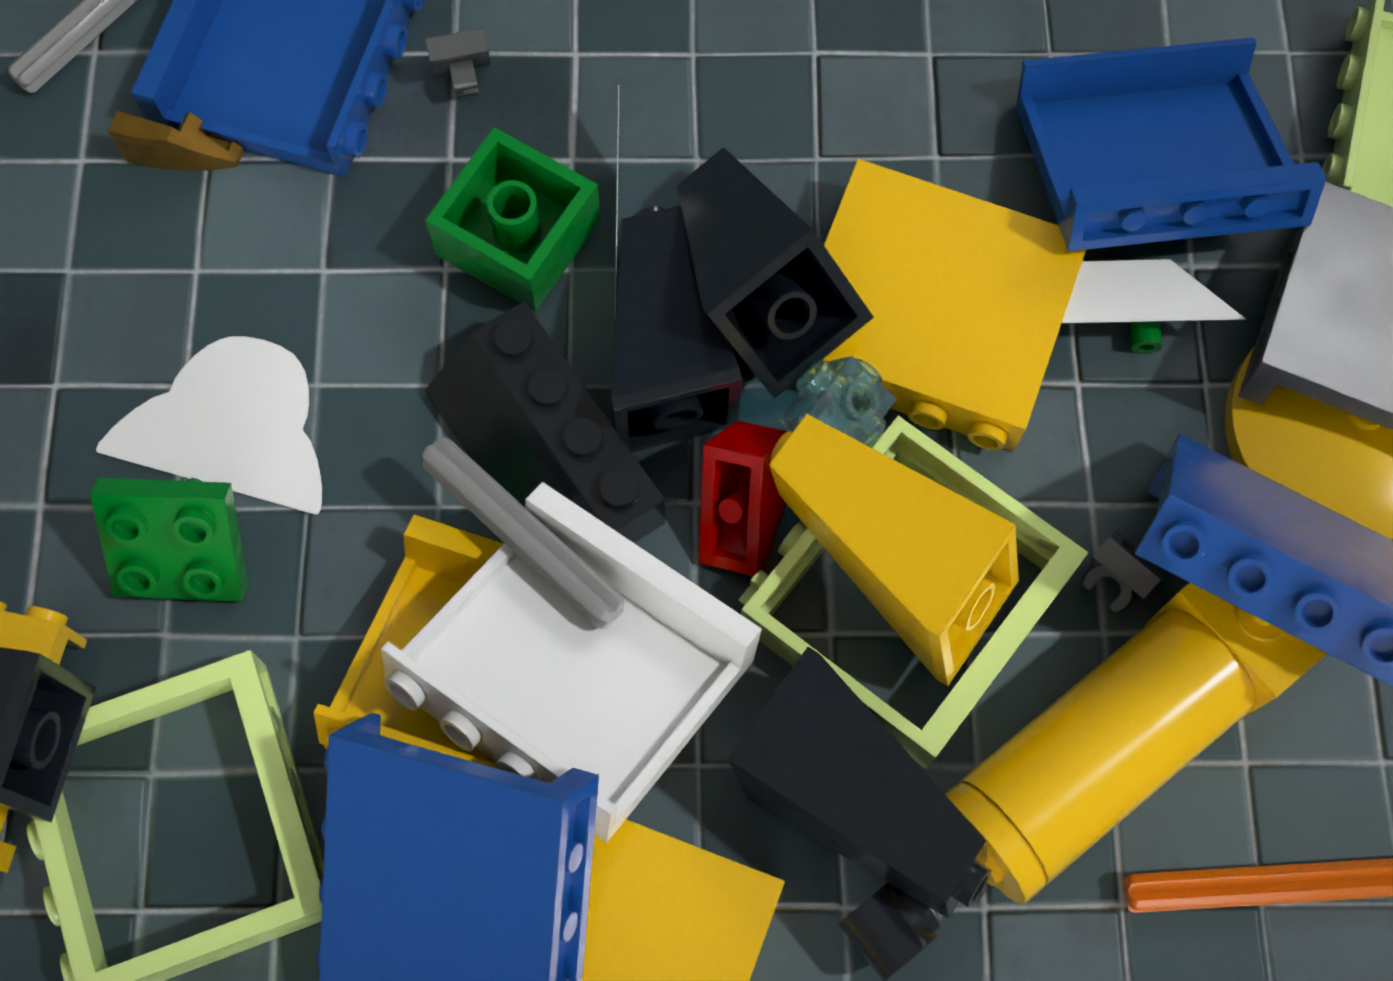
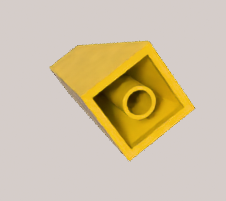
M806 414L793 432L788 431L781 436L772 451L769 466L779 495L936 680L949 686L1019 581L1015 524Z

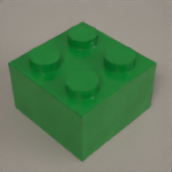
M493 127L425 220L434 254L519 303L525 301L527 306L536 312L601 220L598 184Z

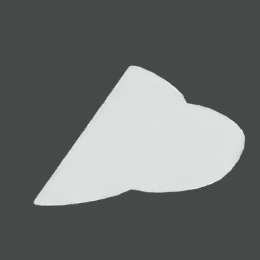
M230 336L207 345L180 370L169 392L155 396L136 407L109 430L96 448V452L188 479L193 477L203 482L231 483L234 492L318 515L322 507V483L318 460L310 439L303 431L309 410V387L306 372L293 353L280 345L263 339L247 336Z

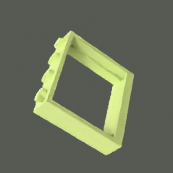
M897 416L884 433L876 429L862 443L1014 523L1016 527L1017 551L1042 569L922 730L819 653L908 754L927 769L1089 552L903 418ZM801 521L792 528L781 543L777 552L783 556V559L770 575L762 570L755 574L750 581V586L738 599V601L745 605L741 609V615L762 629L759 641L792 667H794L807 647L815 649L773 618L772 615L825 550L822 544Z
M251 650L91 706L77 746L233 690L294 898L108 967L62 791L52 823L37 819L29 821L27 823V835L34 854L39 860H44L50 885L46 886L43 890L44 904L52 923L55 926H61L67 950L60 957V967L64 981H165L321 922L322 903L319 899V889L323 879L324 855L267 667Z

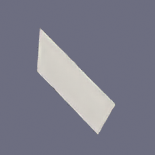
M618 85V130H617V175H616L615 309H616V275H617V208H618L619 85Z
M1170 259L1082 261L1062 323L1246 319Z

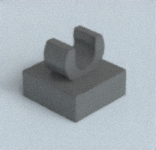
M484 28L425 38L434 75L451 72L456 98L479 94L474 68L491 65Z
M1117 530L1094 553L1093 557L1101 564L1093 567L1083 581V586L1090 590L1100 578H1114L1120 585V594L1109 607L1114 612L1124 609L1131 601L1134 592L1144 599L1166 573V570L1136 555L1135 550L1137 546Z

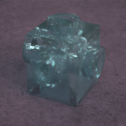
M853 356L828 362L820 360L808 368L796 384V389L800 393L779 421L793 432L805 415L809 414L868 446L884 430L886 421L883 417L896 401V398L881 384L882 378L878 371L867 362Z

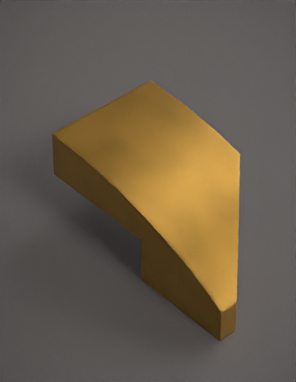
M117 111L107 130L125 161L147 167L180 171L226 169L237 167L244 154L243 147L234 141L227 142L207 136L201 126L203 120L191 112L185 114L179 129L176 130L171 126Z

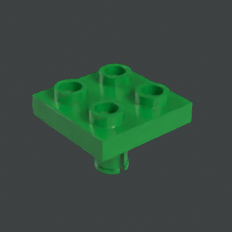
M186 477L176 481L97 478L90 492V498L113 597L243 601L248 587V580L231 483L203 482L193 477L191 481H186Z

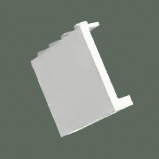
M542 482L526 498L525 508L623 596L625 603L621 615L607 628H596L504 543L402 651L389 641L381 648L384 685L390 695L402 706L413 711L420 707L439 721L442 731L453 743L467 751H472L475 747L496 762L497 769L551 783L571 768L599 774L594 835L607 843L751 665L762 629Z

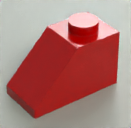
M737 420L703 445L699 563L750 576H755L760 570H763L787 504L778 493L769 464L771 463V454L776 443L788 431Z

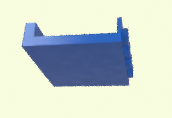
M173 0L132 88L131 94L144 118L147 120L171 126L178 130L185 114L191 112L203 120L201 126L207 136L227 142L234 141L243 147V150L346 177L353 158H360L365 150L368 140L367 123L374 107L380 108L386 98L388 90L387 74L393 59L399 60L405 51L408 37L407 25L412 12H419L425 0Z
M1254 37L1023 61L1016 109L1068 251L1311 226L1327 178L1318 162L1294 164L1249 75L1257 44Z
M1179 433L1148 487L1147 493L1158 498L1159 504L1157 514L1135 550V554L1393 687V540Z
M370 713L329 734V745L324 759L327 771L326 812L322 821V835L325 839L324 870L319 889V899L322 903L321 942L316 956L319 967V981H582L599 774L571 768L551 783L543 782L380 736L381 715L376 713Z

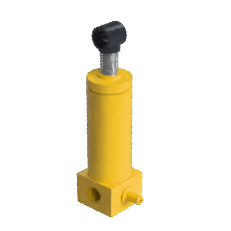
M1192 583L1186 585L1145 624L1146 626L962 778L959 783H956L944 793L986 840L987 860L984 865L992 870L987 883L995 886L1015 903L1022 905L1027 903L1045 887V884L1048 885L1231 726L1277 698L1328 653ZM886 883L838 925L881 979L885 981L937 937L935 932L940 929L938 919L942 920L943 915L893 885Z

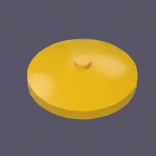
M1252 348L1238 367L1231 381L1226 399L1225 431L1232 459L1393 540V430L1279 385L1274 388L1263 405L1239 397L1238 395L1253 351Z

